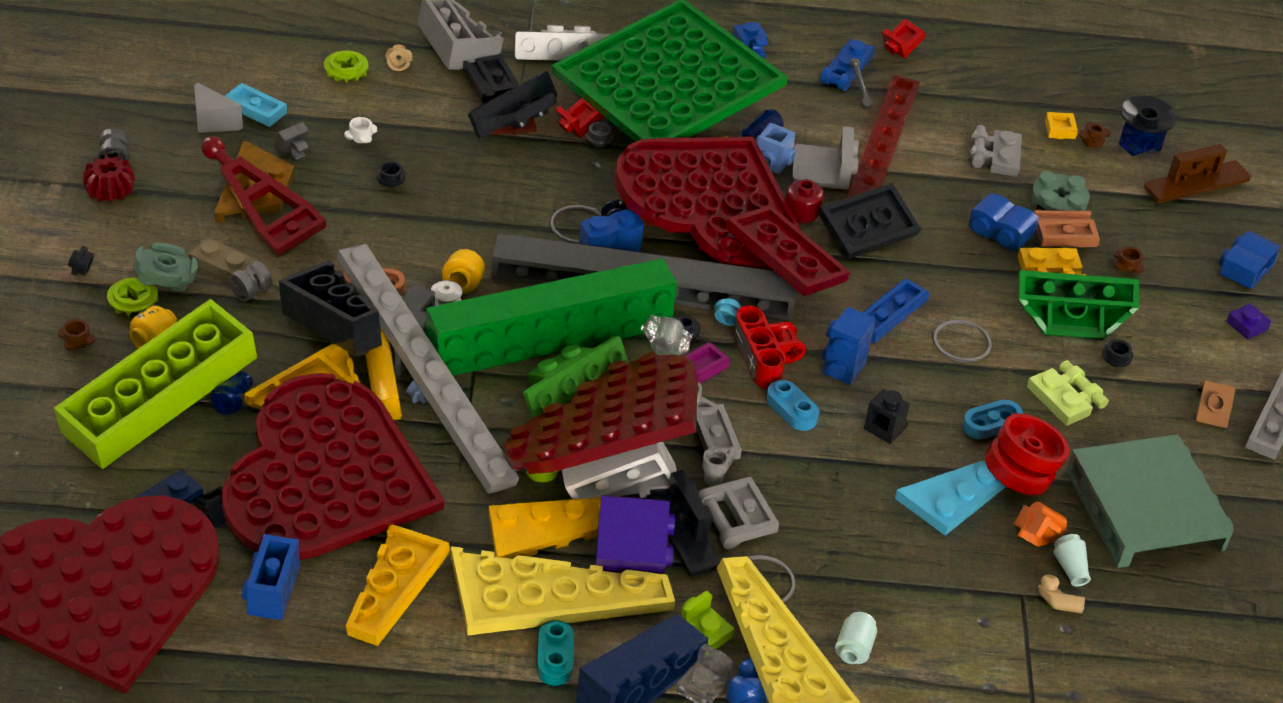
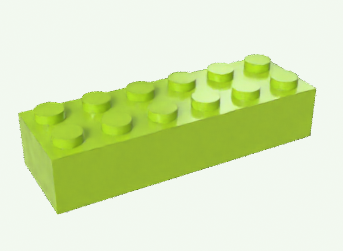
M209 299L55 406L53 409L61 434L103 470L257 359L253 332L212 299Z

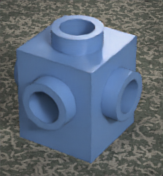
M769 123L755 141L770 170L780 174L786 165L790 166L795 158L796 150L793 149L796 132L773 123Z

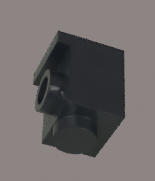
M882 389L869 402L864 429L891 444L908 426L906 420L910 403L904 401L899 392ZM884 419L889 422V425L886 427L879 422Z

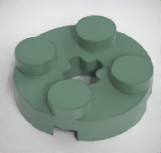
M1045 171L1040 174L1039 179L1034 183L1031 200L1036 208L1037 204L1044 208V211H1086L1090 195L1088 189L1084 186L1085 180L1082 177L1054 174Z
M151 243L150 249L143 250V246L137 249L133 267L138 273L137 280L144 285L156 284L181 292L185 291L188 284L194 281L198 263L194 257L192 261L186 257V250L178 246L166 243Z

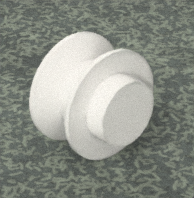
M449 280L439 281L431 288L435 292V306L461 301L462 288L456 282Z

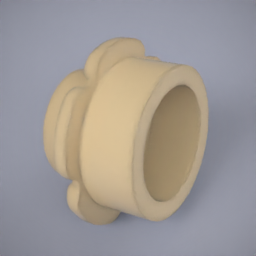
M400 44L389 48L385 54L388 66L394 71L405 70L410 66V61L413 59L411 51L406 50L405 46ZM400 55L401 59H397L396 56Z

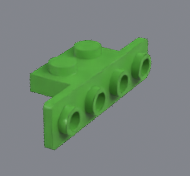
M614 336L594 349L579 347L577 344L569 345L563 348L558 356L541 361L538 364V368L527 374L533 386L523 392L531 418L533 419L544 413L543 409L551 404L561 403L563 405L571 400L577 392L576 388L580 384L590 380L594 381L602 373L608 371V367L612 363L617 361H626L628 363L621 337Z

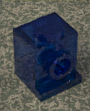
M1125 122L1119 145L1132 156L1148 152L1152 149L1158 152L1162 149L1167 131L1162 133L1144 132Z

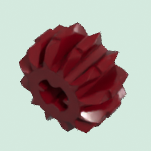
M106 155L104 159L94 158L93 163L86 164L82 178L83 186H85V190L90 198H97L99 203L104 200H109L112 203L115 199L124 200L125 195L132 194L135 175L128 160H120L119 156L108 158Z

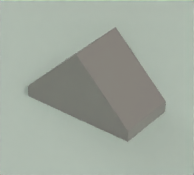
M200 83L194 85L198 133L239 131L243 128L242 105Z

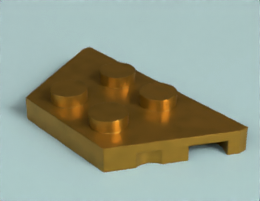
M243 141L237 157L241 156L289 189L294 177V166L247 141ZM241 172L235 175L243 190L256 184L255 181ZM226 184L214 212L215 222L225 221V215L242 213L243 218H247ZM271 192L252 202L258 214L266 215L281 212L284 201Z

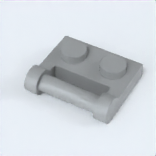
M751 476L708 487L698 493L702 503L711 510L713 523L720 533L719 540L725 549H733L741 542L778 532L779 522ZM718 501H725L739 526L731 527L718 505Z

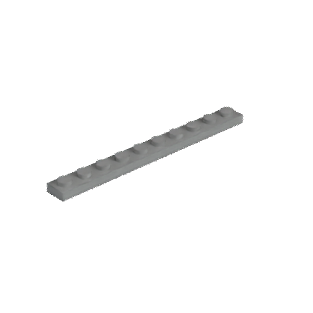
M367 244L339 250L336 258L356 287L359 295H364L379 311L381 329L486 492L491 494L516 486L520 477L509 466L503 451Z

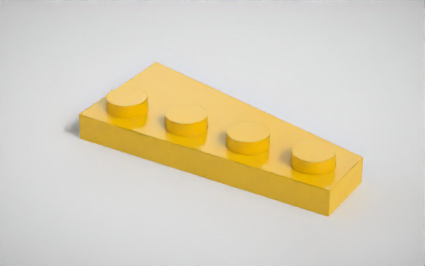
M390 525L387 530L385 544H381L378 550V560L375 567L370 569L367 575V585L364 592L359 594L346 623L347 635L378 646L450 554L449 542L397 525Z

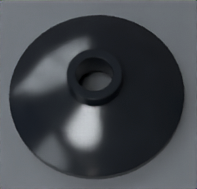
M1150 96L1131 97L1123 103L1121 108L1123 119L1132 127L1144 132H1166L1171 130L1177 121V114L1168 103Z

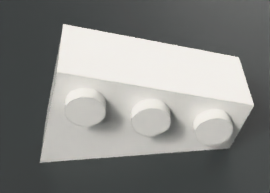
M663 442L563 469L562 473L565 488L572 499L596 498L602 495L623 496L639 493L640 498H644L650 494L649 489L669 488L670 475L672 472H676L677 469Z

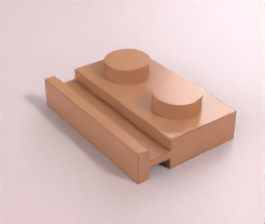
M1034 211L1039 217L1036 232L1041 247H1098L1100 237L1094 219H1091V211Z

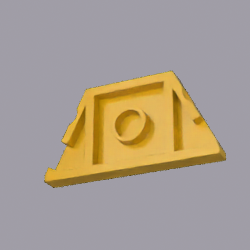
M332 343L244 393L245 403L261 409L265 397L274 388L289 379L302 375L316 373L336 375L335 379L352 384L354 380L359 382V379L354 372V364L352 358L349 357L348 351Z

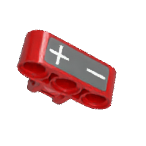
M743 306L738 309L733 333L734 341L756 385L760 388L768 389L772 382L782 380L784 364L796 362L805 355L806 346L798 339L797 328L793 323L780 322L769 324L762 310L755 306Z

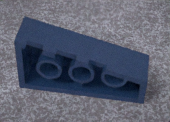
M676 614L580 667L576 703H652L705 661L709 638L679 614Z

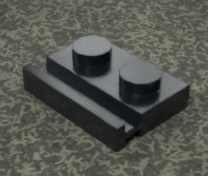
M501 54L477 58L474 63L463 61V71L482 103L486 102V98L494 99L519 85Z

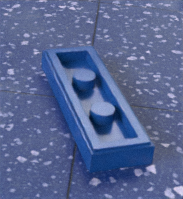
M905 278L862 313L876 319L871 342L875 344L928 300L930 292Z

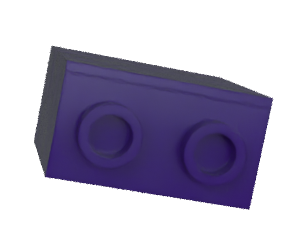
M602 495L599 509L595 565L603 566V571L622 573L627 569L664 574L665 567L672 566L673 546L667 545L668 534L673 535L675 528V514H669L670 501Z

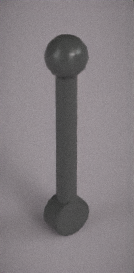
M853 58L850 60V66L854 68L862 94L861 106L869 109L872 106L873 100L868 97L859 69L860 60Z

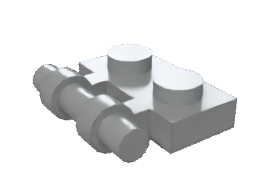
M976 126L971 136L973 147L970 150V159L973 167L980 168L983 164L990 165V173L1018 177L1022 134L994 130L993 136H989L984 126Z

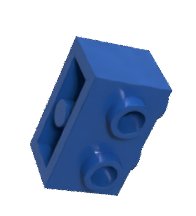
M847 307L838 320L833 319L826 332L829 342L822 353V359L825 360L824 374L846 384H852L867 362L875 318Z
M264 534L259 551L255 552L252 558L250 577L245 579L242 588V599L247 600L248 615L283 620L300 568L299 539Z

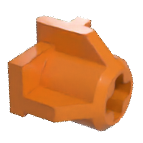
M1035 502L1030 507L1023 506L1014 525L1021 528L1018 533L1019 537L1039 547L1053 543L1062 537L1067 529V519L1041 502Z

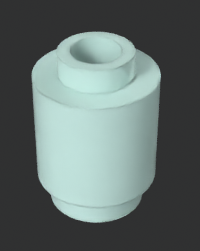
M854 612L844 620L835 645L836 654L848 664H862L869 659L877 635L875 619L867 613Z

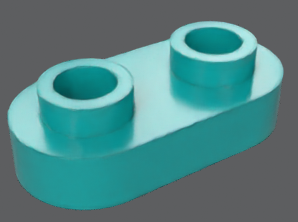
M549 621L543 624L539 630L537 675L542 682L548 685H563L571 679L573 673L574 632L571 626L565 622Z

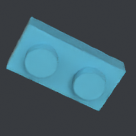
M243 83L225 95V97L242 105L243 115L268 127L287 114L286 103Z

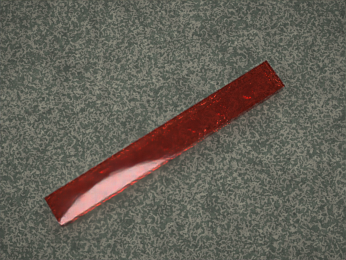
M896 75L893 76L859 163L857 174L854 176L846 198L883 186L917 95L919 81Z

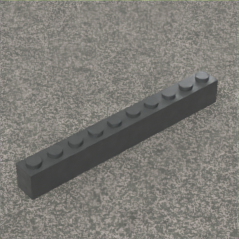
M502 233L497 235L492 255L491 279L537 285L663 258L677 281L674 305L714 310L718 300L731 298L738 301L741 307L751 305L761 309L765 317L792 321L796 300L795 288L776 274L775 271Z

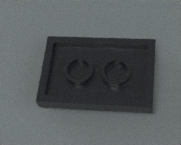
M893 183L822 206L817 213L846 260L914 237L921 230V227Z

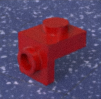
M906 19L892 32L886 28L881 32L885 49L891 54H898L904 59L926 38L925 32Z
M583 98L579 99L567 111L561 106L555 109L560 118L557 121L560 127L568 134L572 131L579 138L589 131L590 124L600 121L604 117Z

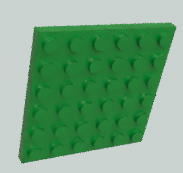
M677 0L552 65L553 75L635 142L651 138H691L787 85V76L686 0Z

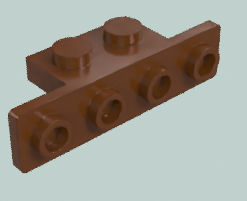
M1222 144L1174 155L1168 176L1147 181L1144 188L1157 203H1164L1249 182L1251 175L1236 160L1223 163L1227 150Z

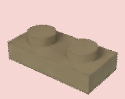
M209 237L189 253V259L192 261L194 257L197 260L198 267L228 281L231 274L239 270L244 271L247 265L257 261V259Z

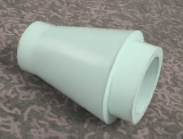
M1068 534L1058 538L1054 542L1055 549L1053 554L1070 579L1071 585L1077 587L1089 583L1091 577L1088 570L1085 541L1081 540L1077 534Z

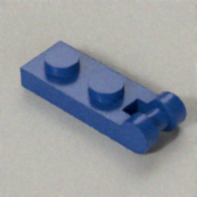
M850 38L831 64L823 69L820 82L827 85L830 83L835 84L838 89L846 91L856 79L854 68L850 66V60L853 58L860 60L859 69L861 72L873 57L875 47Z

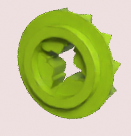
M337 51L327 56L324 60V70H326L327 76L334 77L335 81L345 80L346 83L348 80L358 81L359 77L366 76V72L369 69L366 57L354 51Z
M137 277L125 278L115 282L107 292L108 305L115 309L116 314L125 312L128 317L132 313L140 314L158 302V289L154 284L144 285L140 283ZM130 293L131 296H134V298L137 300H132L131 298H128V294Z

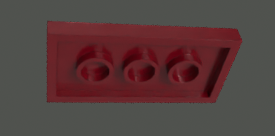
M771 205L727 219L725 229L803 296L847 282L850 271Z

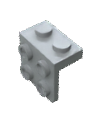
M842 128L839 148L803 144L794 145L796 155L792 165V182L808 179L820 187L849 190L851 174L856 175L858 170L857 153L859 140L854 139V128Z

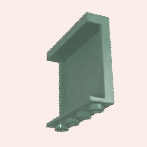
M1179 434L1072 450L1066 473L1117 568L1130 566L1135 552L1215 540L1219 549L1226 551L1230 538L1233 535V523L1224 513L1217 495L1210 489L1205 480L1204 473L1197 467L1189 448L1184 445Z

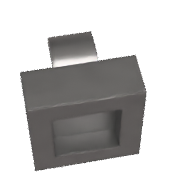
M304 122L278 132L274 149L279 156L290 153L295 162L306 157L303 151L309 148L306 143L309 130Z

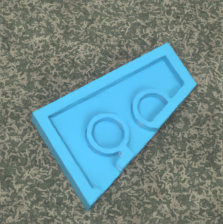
M982 460L897 489L895 499L943 535H947L1006 486L993 476L987 468L986 462Z

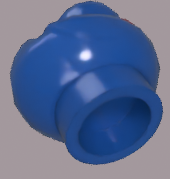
M747 658L738 667L739 675L730 679L726 698L730 703H766L767 697L752 658Z

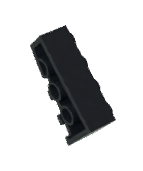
M330 260L278 280L283 315L355 356L365 355L370 350L382 345L379 311L364 295L357 294L356 287L352 283H346L344 274L340 270L335 271L334 264Z

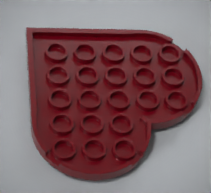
M754 137L643 139L628 145L614 167L613 178L615 187L629 210L634 211L641 218L668 232H690L699 249L721 264L774 271L725 229L727 219L771 205L799 228L797 220Z
M648 352L641 355L638 360L628 363L626 361L612 363L608 367L609 370L602 373L594 381L590 380L580 384L576 388L577 392L573 396L571 403L564 405L561 403L551 404L543 409L544 413L523 425L513 428L510 431V437L504 445V453L509 466L515 471L523 467L528 470L529 474L549 473L695 433L698 375L693 362L685 355H657L656 352Z
M307 374L281 383L265 397L264 404L256 419V439L259 448L250 451L233 465L222 490L224 519L231 532L244 545L258 552L264 534L299 539L300 560L308 559L387 531L390 525L400 526L444 509L445 500L388 410L377 395L363 384L355 380L352 384L335 379L336 375Z
M161 495L137 497L120 502L105 509L89 525L68 518H50L28 522L9 530L0 537V634L126 694L213 581L220 560L215 528L208 517L195 506L180 499Z

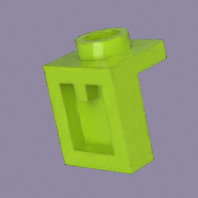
M705 591L698 597L689 598L684 603L681 609V617L709 638L706 652L709 655L733 638L735 628L711 608L712 594Z

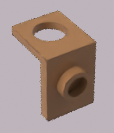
M1204 380L1198 386V389H1201L1202 392L1195 421L1227 428L1236 387Z

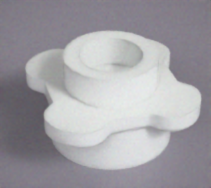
M356 117L350 121L349 130L345 131L344 136L346 139H353L357 143H370L372 141L371 136L377 132V126L372 124L368 118Z

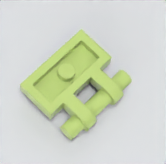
M1068 360L1062 362L1059 367L1064 373L1063 375H1060L1054 368L1030 377L1028 380L1027 388L1066 426L1090 416L1093 408L1090 404L1095 403L1102 409L1109 402L1103 395V389L1096 383H1091L1085 377V372L1079 366H1073ZM1076 385L1082 392L1078 393L1072 386Z

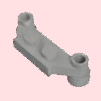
M698 382L696 430L705 451L702 461V468L704 470L703 480L705 484L712 487L722 484L723 477L735 459H740L742 449L724 404L717 405L702 397V386Z

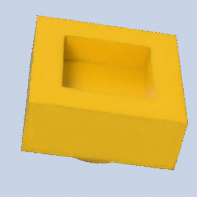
M1046 112L1044 121L1049 138L1076 139L1078 129L1073 113Z

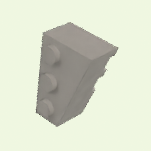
M422 0L417 24L448 70L463 69V61L474 63L477 58L501 54L504 39L500 35H495L494 37L486 31L487 25L482 21L477 24L469 17L470 12L455 0Z

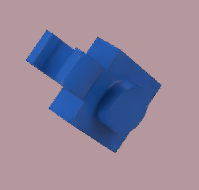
M748 22L733 27L734 37L762 58L766 57L763 46H768V36L759 22Z

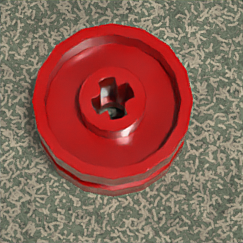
M1024 413L1012 414L1004 421L997 438L992 441L984 459L989 471L1005 486L1019 493L1041 495L1052 484L1056 472L1062 468L1067 460L1070 449L1062 434L1048 422Z

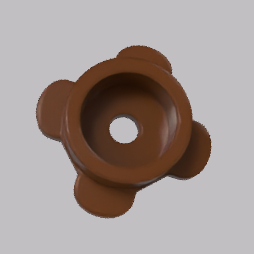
M1092 122L1086 123L1085 129L1079 132L1082 142L1091 148L1103 146L1105 138L1110 137L1111 134L1109 129Z
M1126 246L1115 252L1114 257L1117 258L1115 267L1119 271L1127 273H1142L1144 271V266L1141 263L1144 258L1143 253L1138 248Z
M80 319L66 322L63 328L58 331V336L65 341L64 347L67 350H75L85 345H92L95 342V335L89 332V324Z

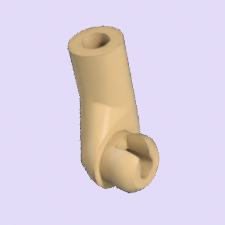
M1044 575L1041 578V584L1038 585L1039 594L1052 608L1079 614L1083 613L1085 597L1064 594L1058 589L1059 579L1056 576Z

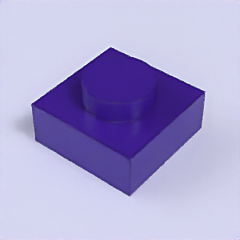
M1251 303L1230 312L1226 321L1247 340L1268 330L1271 324V320Z

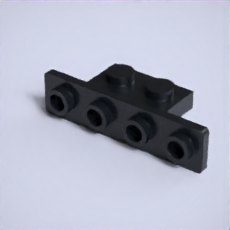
M542 72L468 112V117L477 138H483L502 127L513 126L514 129L521 128L530 123L529 118H538L549 112L547 108L557 103V92L549 72Z
M683 470L672 472L669 488L649 489L650 494L646 495L645 499L670 501L669 514H675V528L673 535L668 534V539L689 576L693 577L717 570L720 560L708 541L709 527L713 522L711 510L702 503L695 483L689 481Z

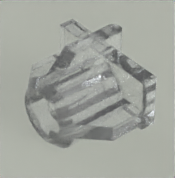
M651 314L641 329L651 343V350L656 352L657 355H680L686 353L693 335L685 331L682 323L677 319L671 317L659 318Z

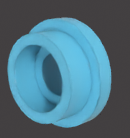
M731 298L720 299L714 306V316L720 323L734 326L736 313L741 308V305L738 301Z

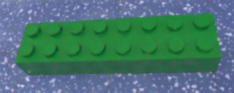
M662 258L426 308V336L451 374L455 376L558 353L569 345L577 344L579 347L604 343L614 336L621 337L622 339L667 329L673 320L677 281Z

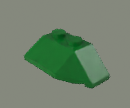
M1020 270L1018 273V302L1046 336L1104 340L1139 309V279Z

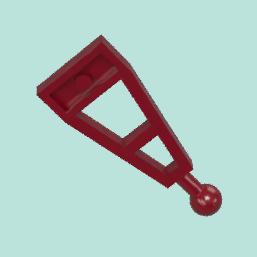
M210 136L203 141L201 146L202 153L208 159H216L222 165L220 169L223 179L259 239L277 257L327 227L326 219L308 201L241 156L233 160L225 152V144L221 138ZM241 172L255 181L256 184L243 190L235 175ZM271 192L293 207L294 210L270 225L265 226L252 202Z

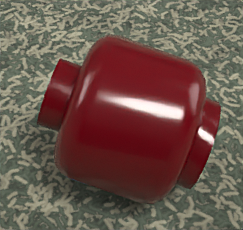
M808 179L793 182L789 185L785 199L798 223H808L819 217L817 213L823 205V189Z

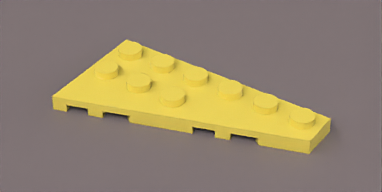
M451 546L450 556L467 636L541 627L543 624L555 620L575 623L673 611L675 608V598L668 575L627 569L622 573L603 571V566L590 565L589 569L571 567V562L521 555L509 559L494 557L495 552L483 550L481 555L464 553L463 548Z
M749 557L722 558L717 566V571L768 702L860 703Z

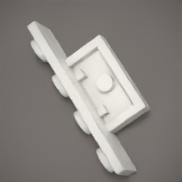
M547 25V30H541V32H516L515 58L523 60H562L611 34H597L595 31H590V26H574V30H563L564 26Z

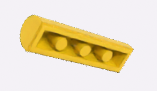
M381 329L382 345L365 354L371 391L382 401L393 420L401 419L402 412L389 340Z

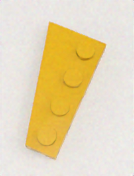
M601 497L489 506L488 516L495 557L511 558L517 555L530 557L537 555L538 550L550 546H555L556 549L569 546V542L575 539L583 538L587 541L597 538Z

